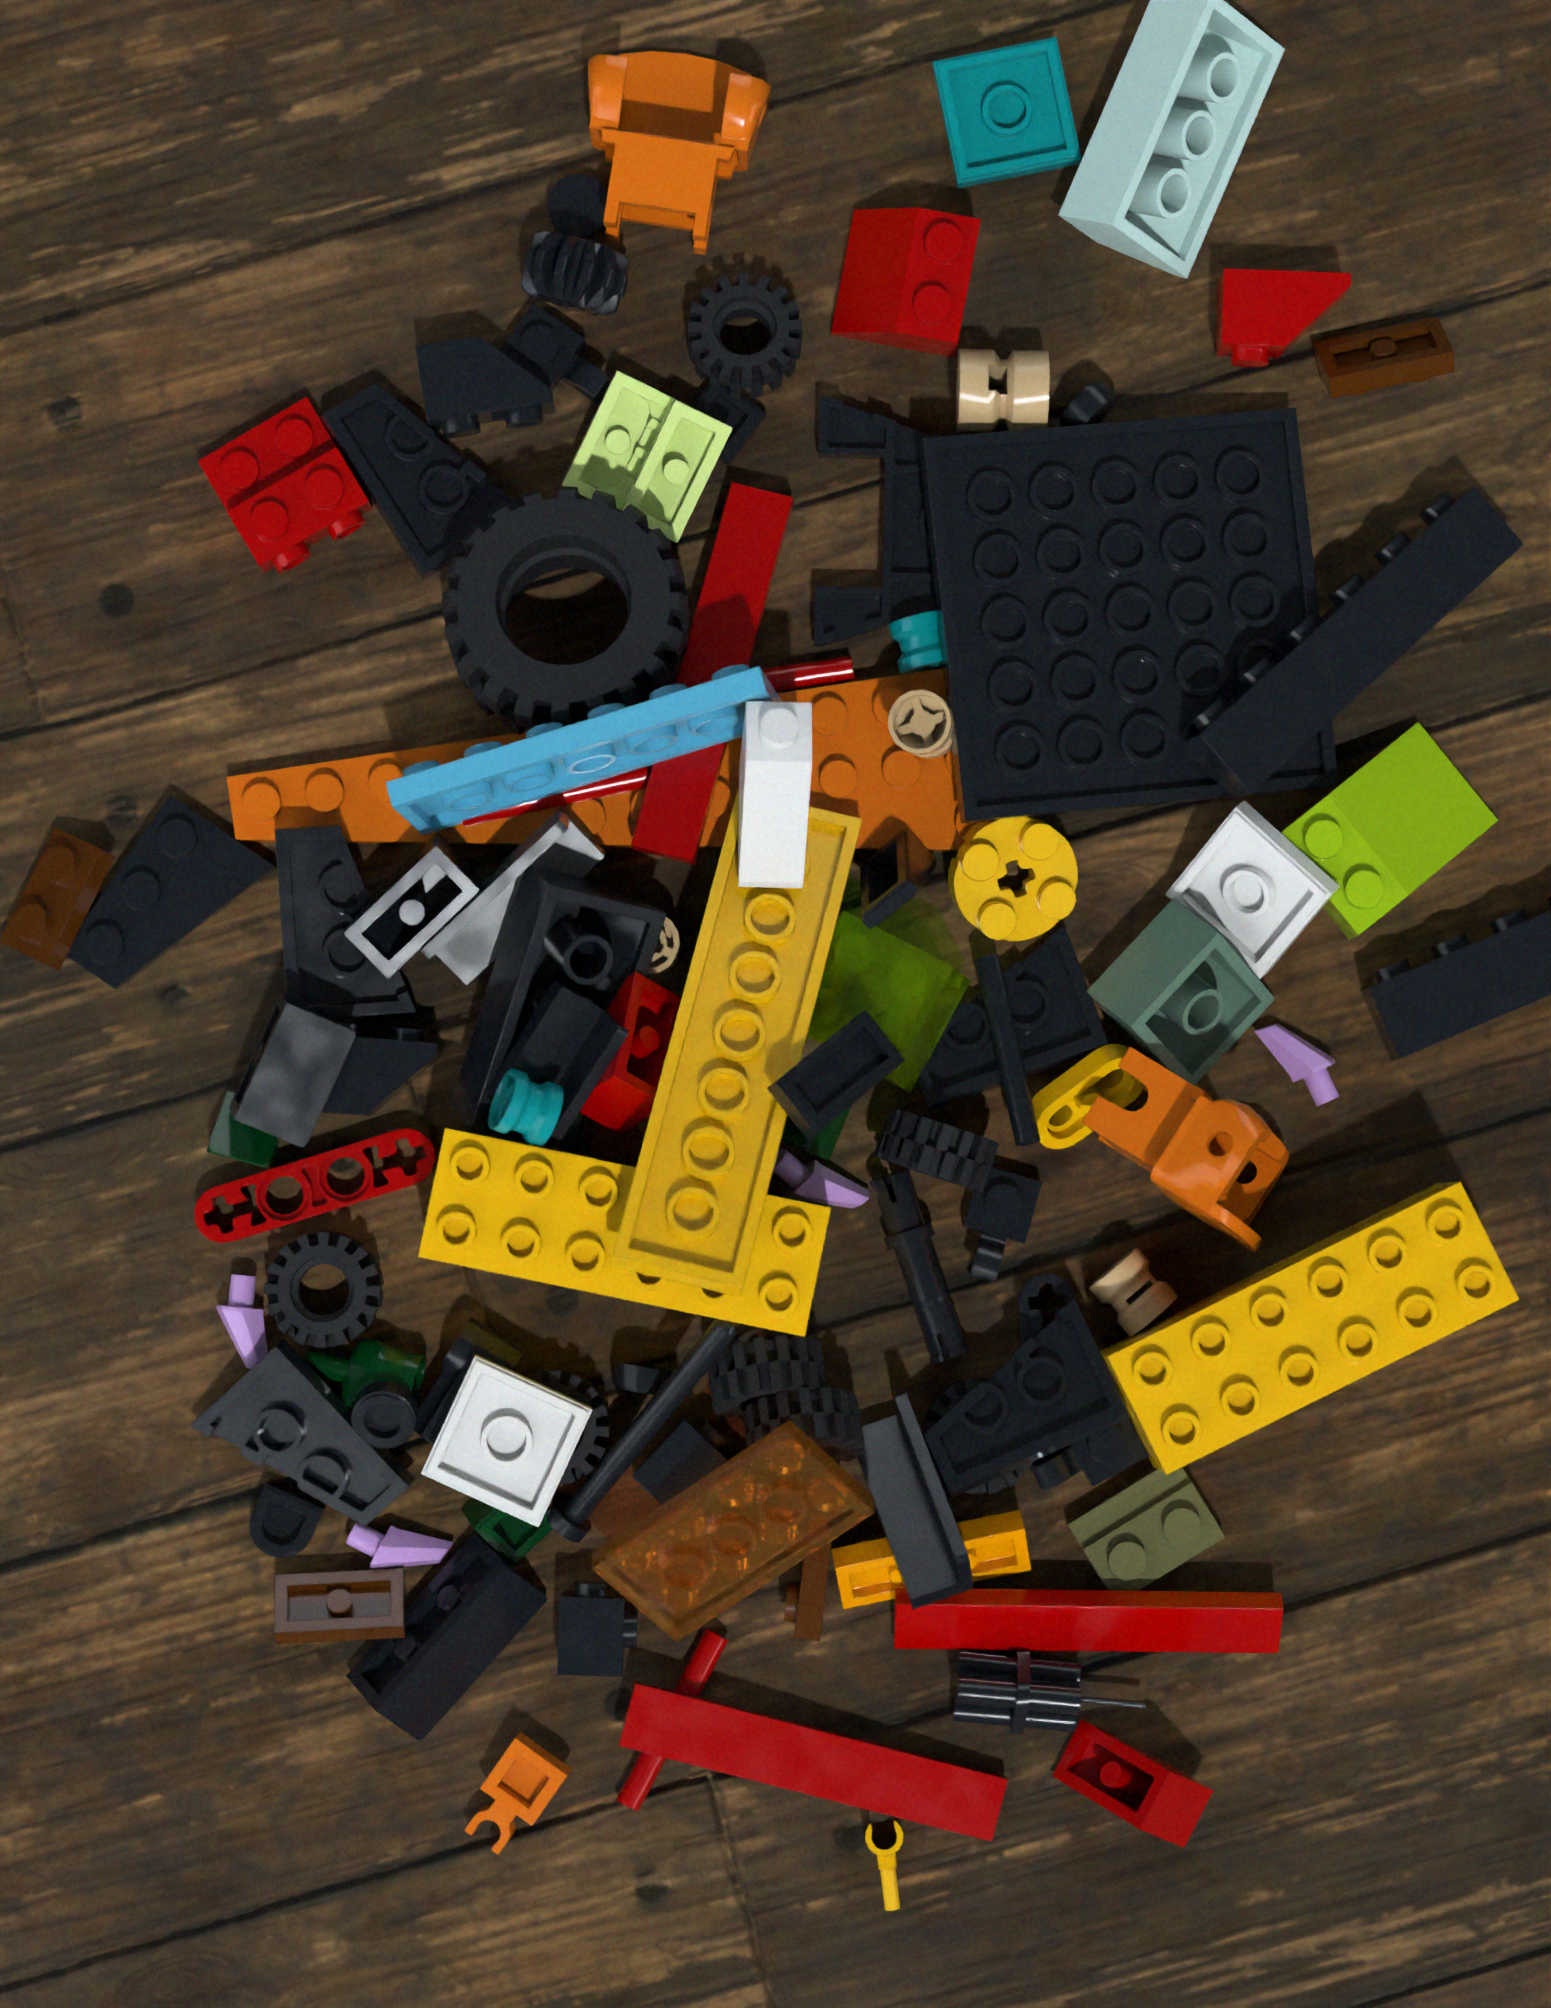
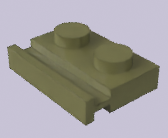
M1154 1468L1066 1523L1107 1590L1139 1591L1225 1538V1535L1183 1468L1168 1475Z

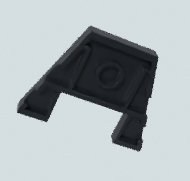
M820 397L818 458L883 459L885 461L882 587L815 586L814 646L824 647L886 628L888 624L905 617L937 610L919 442L923 438L940 436L934 434L931 436L897 424L896 420L876 413L872 415L858 410L832 397Z

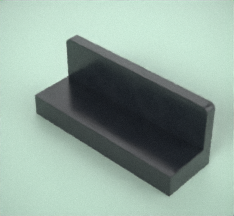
M905 1391L893 1395L896 1415L862 1426L865 1448H863L864 1451L861 1455H855L913 1610L974 1589L967 1550Z
M474 1533L406 1608V1638L378 1639L346 1677L376 1712L415 1739L422 1740L546 1603L547 1596L538 1587L516 1572L485 1539Z

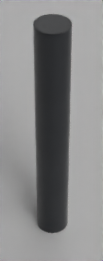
M997 954L987 955L976 959L975 966L1016 1146L1031 1145L1041 1141L1001 960Z

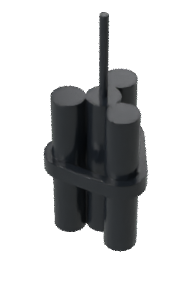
M1017 1650L1016 1656L959 1651L953 1721L1009 1726V1732L1015 1734H1023L1024 1728L1074 1733L1076 1717L1080 1713L1081 1702L1145 1708L1146 1702L1081 1696L1082 1691L1079 1686L1080 1662L1030 1658V1651Z

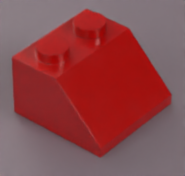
M919 207L855 209L831 335L955 358L981 219Z

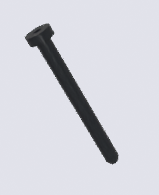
M715 1319L569 1501L562 1499L555 1501L547 1511L546 1519L559 1535L571 1542L578 1543L582 1541L591 1530V1522L588 1519L590 1514L737 1335V1323Z

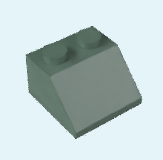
M1174 898L1086 991L1111 1020L1152 1059L1194 1086L1275 1000L1274 996L1222 935Z

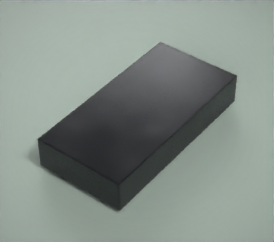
M864 1009L767 1087V1089L808 1140L901 1065L905 1059L866 1009Z

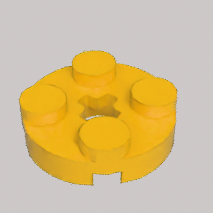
M1020 817L977 822L962 838L965 842L959 848L956 859L952 857L948 870V885L953 903L968 922L990 939L1023 941L1037 937L1055 926L1060 919L1068 916L1074 909L1076 903L1075 889L1078 883V868L1074 852L1065 837L1041 819ZM1011 861H1015L1021 869H1028V878L1023 880L1022 887L1014 892L1008 886L1000 888L998 886V879L1007 874L1006 864Z

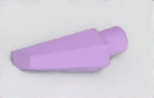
M1278 1023L1254 1031L1290 1075L1292 1082L1304 1079L1316 1107L1339 1097L1338 1091L1327 1070V1067L1336 1062L1334 1058Z
M786 1149L778 1150L773 1173L785 1182L784 1196L786 1198L851 1209L861 1206L870 1199L869 1190L823 1166L817 1160L803 1164Z
M231 1274L228 1306L217 1305L216 1309L245 1367L251 1369L268 1353L263 1318L264 1310L253 1309L257 1277Z
M358 1522L355 1523L346 1541V1544L373 1557L369 1567L372 1570L438 1564L453 1546L451 1541L401 1530L392 1525L387 1533L383 1534Z

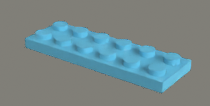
M744 664L733 665L713 673L711 676L712 681L690 688H687L685 684L664 686L650 693L649 701L625 707L622 703L603 705L591 710L587 714V720L565 727L562 723L558 722L542 724L528 730L525 733L526 739L504 746L500 742L481 743L465 750V758L440 765L438 761H425L413 764L402 771L403 777L386 782L392 807L422 835L462 824V821L540 800L740 738L743 734L746 701L782 702L760 666L750 669L748 665Z

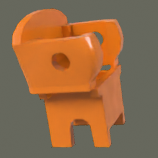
M646 51L619 54L617 56L597 54L588 58L591 117L589 130L593 148L605 151L606 162H612L603 220L606 227V241L619 242L622 221L693 231L694 254L706 256L718 178L731 180L734 171L748 170L750 157L771 106V85L762 79L753 77L749 73L721 61L685 53Z
M1129 1047L1118 1066L1145 1085L1143 1090L1148 1093L1146 1104L1139 1110L1128 1111L1098 1096L1081 1123L1099 1134L1098 1140L1151 1172L1150 1180L1172 1202L1240 1246L1256 1252L1263 1240L1249 1225L1275 1186L1288 1162L1289 1152L1285 1145L1272 1133L1264 1119L1249 1105L1232 1099L1213 1100L1205 1090L1196 1085L1194 1086L1142 1053ZM1246 1163H1253L1257 1168L1255 1179L1248 1184L1238 1183L1236 1179Z

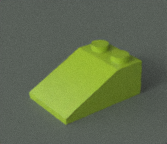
M1417 722L1280 833L1340 886L1323 906V909L1348 940L1359 936L1494 825L1498 819L1421 724Z

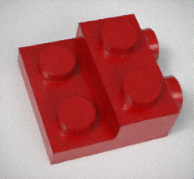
M307 397L198 460L199 465L227 510L228 515L264 573L274 567L278 573H284L298 566L311 556L308 547L328 535L331 536L333 541H337L354 533L366 523L363 515L373 509Z

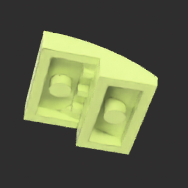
M616 370L564 477L562 486L578 487L579 494L592 500L593 493L596 490L614 495L618 509L624 511L626 506L632 504L647 515L648 527L651 530L660 528L668 539L678 543L733 427Z

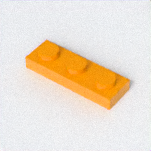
M1020 1510L986 1515L977 1519L956 1523L970 1559L973 1582L1031 1570L1026 1533ZM886 1538L861 1541L853 1545L831 1549L843 1610L895 1599V1588H904Z

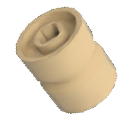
M959 349L956 388L957 432L991 433L998 423L1005 424L1009 431L1047 428L1050 386L1049 352L1042 350H1013L1007 359H1000L994 349ZM996 389H1004V394H1000Z

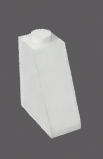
M746 701L739 763L738 887L803 888L812 770V703Z

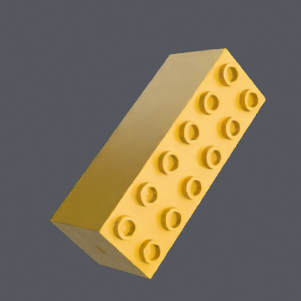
M445 1128L418 1257L805 1337L831 1211L830 1207L767 1195L742 1295L738 1297L612 1266V1256L636 1167Z
M1461 1182L1436 1183L1099 1352L1128 1411L1129 1419L1149 1455L1152 1466L1168 1475L1518 1301L1519 1298Z

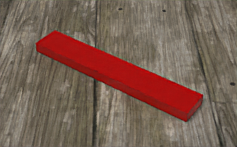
M731 482L689 633L686 653L684 652L676 684H685L687 688L712 681V674L725 667L740 664L750 665L793 509V497ZM728 741L653 764L631 842L633 850L695 865Z
M895 1588L894 1649L1278 1653L1283 1618L1282 1593L971 1589L912 1610L905 1588Z
M634 1681L618 1741L620 1747L990 1842L993 1839L1008 1782L1007 1777L1004 1775Z

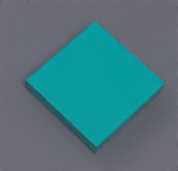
M1057 37L932 62V70L957 189L1079 165L1082 159Z

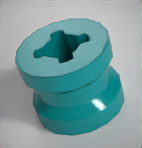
M937 610L912 615L888 624L890 636L899 643L902 654L897 661L900 675L943 667Z
M511 1068L501 1079L494 1094L488 1117L489 1128L504 1134L511 1130L519 1132L523 1135L525 1142L541 1147L551 1136L560 1116L564 1099L563 1087L548 1081L541 1085L533 1083L529 1080L527 1073Z

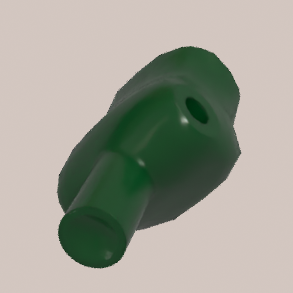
M361 1338L348 1358L308 1349L304 1361L320 1378L341 1382L342 1401L349 1409H353L358 1393L365 1386L377 1381H392L404 1386L413 1394L417 1402L424 1378L427 1356L400 1351L374 1339Z

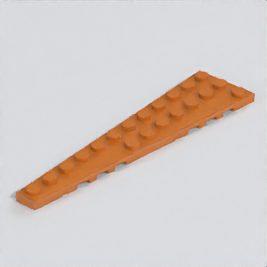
M943 668L777 693L782 702L812 703V770L809 806L861 818L862 824L856 849L878 851L902 830L906 831L908 829L929 851L958 852L965 842L962 838L977 823L960 822L953 750L951 749V751L938 758L925 759L903 750L894 742L889 733L888 716L890 709L895 701L905 693L922 689L934 692L947 701ZM526 732L521 735L513 733L226 777L235 840L238 842H275V828L339 824L346 843L425 844L434 834L439 832L450 844L520 845L559 807L466 827L462 823L422 835L391 805L386 782L403 777L402 771L405 768L425 761H438L440 765L465 758L464 751L472 746L485 742H500L504 746L526 739ZM742 737L728 741L699 848H722L737 790L739 789ZM653 765L647 766L649 778ZM646 788L576 802L562 807L601 847H631Z

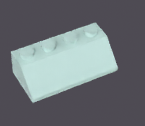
M1150 0L1058 215L1099 244L1177 277L1188 278L1285 49L1224 0Z

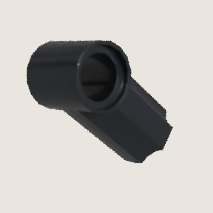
M471 1317L441 1364V1367L444 1368L443 1372L418 1409L414 1431L430 1443H435L476 1354L515 1371L526 1351Z

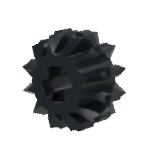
M542 231L533 235L530 247L525 251L521 266L523 273L520 284L528 295L536 297L541 301L577 312L606 317L615 314L621 299H624L629 281L627 276L629 260L622 252L613 250L612 247L595 243L592 240H585L574 235H565L555 231Z

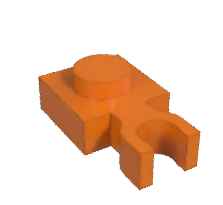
M520 1732L480 1787L482 1791L495 1799L492 1804L483 1806L464 1831L472 1836L482 1821L489 1820L495 1822L500 1829V1838L494 1844L491 1851L499 1855L515 1832V1817L518 1816L533 1826L572 1771V1768Z

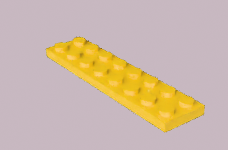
M738 789L615 1244L612 1266L741 1297L787 1119V1113L768 1091L767 1087L802 1060L861 830L862 819L809 806L803 888L738 887Z

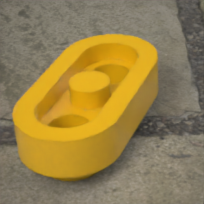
M1109 1044L1096 1049L1041 1089L1032 1098L1041 1138L1039 1142L1050 1149L1068 1148L1093 1132L1081 1122L1098 1096L1123 1109L1137 1099L1145 1085L1118 1066L1129 1049L1128 1047L1120 1044Z

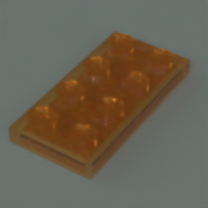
M788 1420L592 1551V1570L672 1639L678 1642L874 1514V1496L792 1421Z

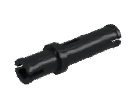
M905 1169L895 1172L893 1175H886L872 1180L870 1185L874 1189L889 1234L884 1237L887 1250L894 1249L930 1355V1363L934 1364L945 1361L946 1357L950 1356L951 1359L970 1350L963 1338L930 1240V1236L935 1234L932 1223L924 1222L909 1178V1170Z

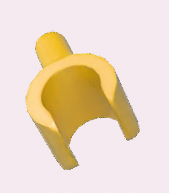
M894 1820V1831L896 1832L897 1839L895 1845L889 1849H879L873 1844L871 1823L865 1833V1842L868 1849L877 1855L884 1909L886 1911L900 1909L896 1874V1852L903 1843V1831L901 1826Z

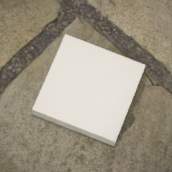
M1244 800L1229 814L1165 895L1171 900L1174 898L1217 930L1260 980L1271 970L1340 886Z
M476 1354L421 1474L539 1528L593 1408Z

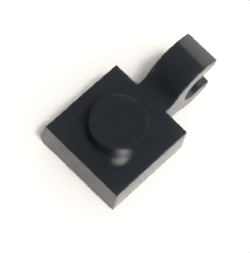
M534 303L499 350L551 388L552 392L562 380L584 397L598 404L610 384V381H608L609 376L587 360L578 357L587 344L585 338Z
M991 1167L984 1192L972 1190L962 1227L981 1233L969 1276L991 1282L996 1281L1006 1240L1021 1244L1026 1243L1042 1181Z
M1127 1419L1069 1445L1065 1449L1034 1464L1030 1469L1041 1490L1048 1491L1080 1471L1085 1475L1089 1485L1095 1486L1147 1458L1149 1455L1131 1421Z

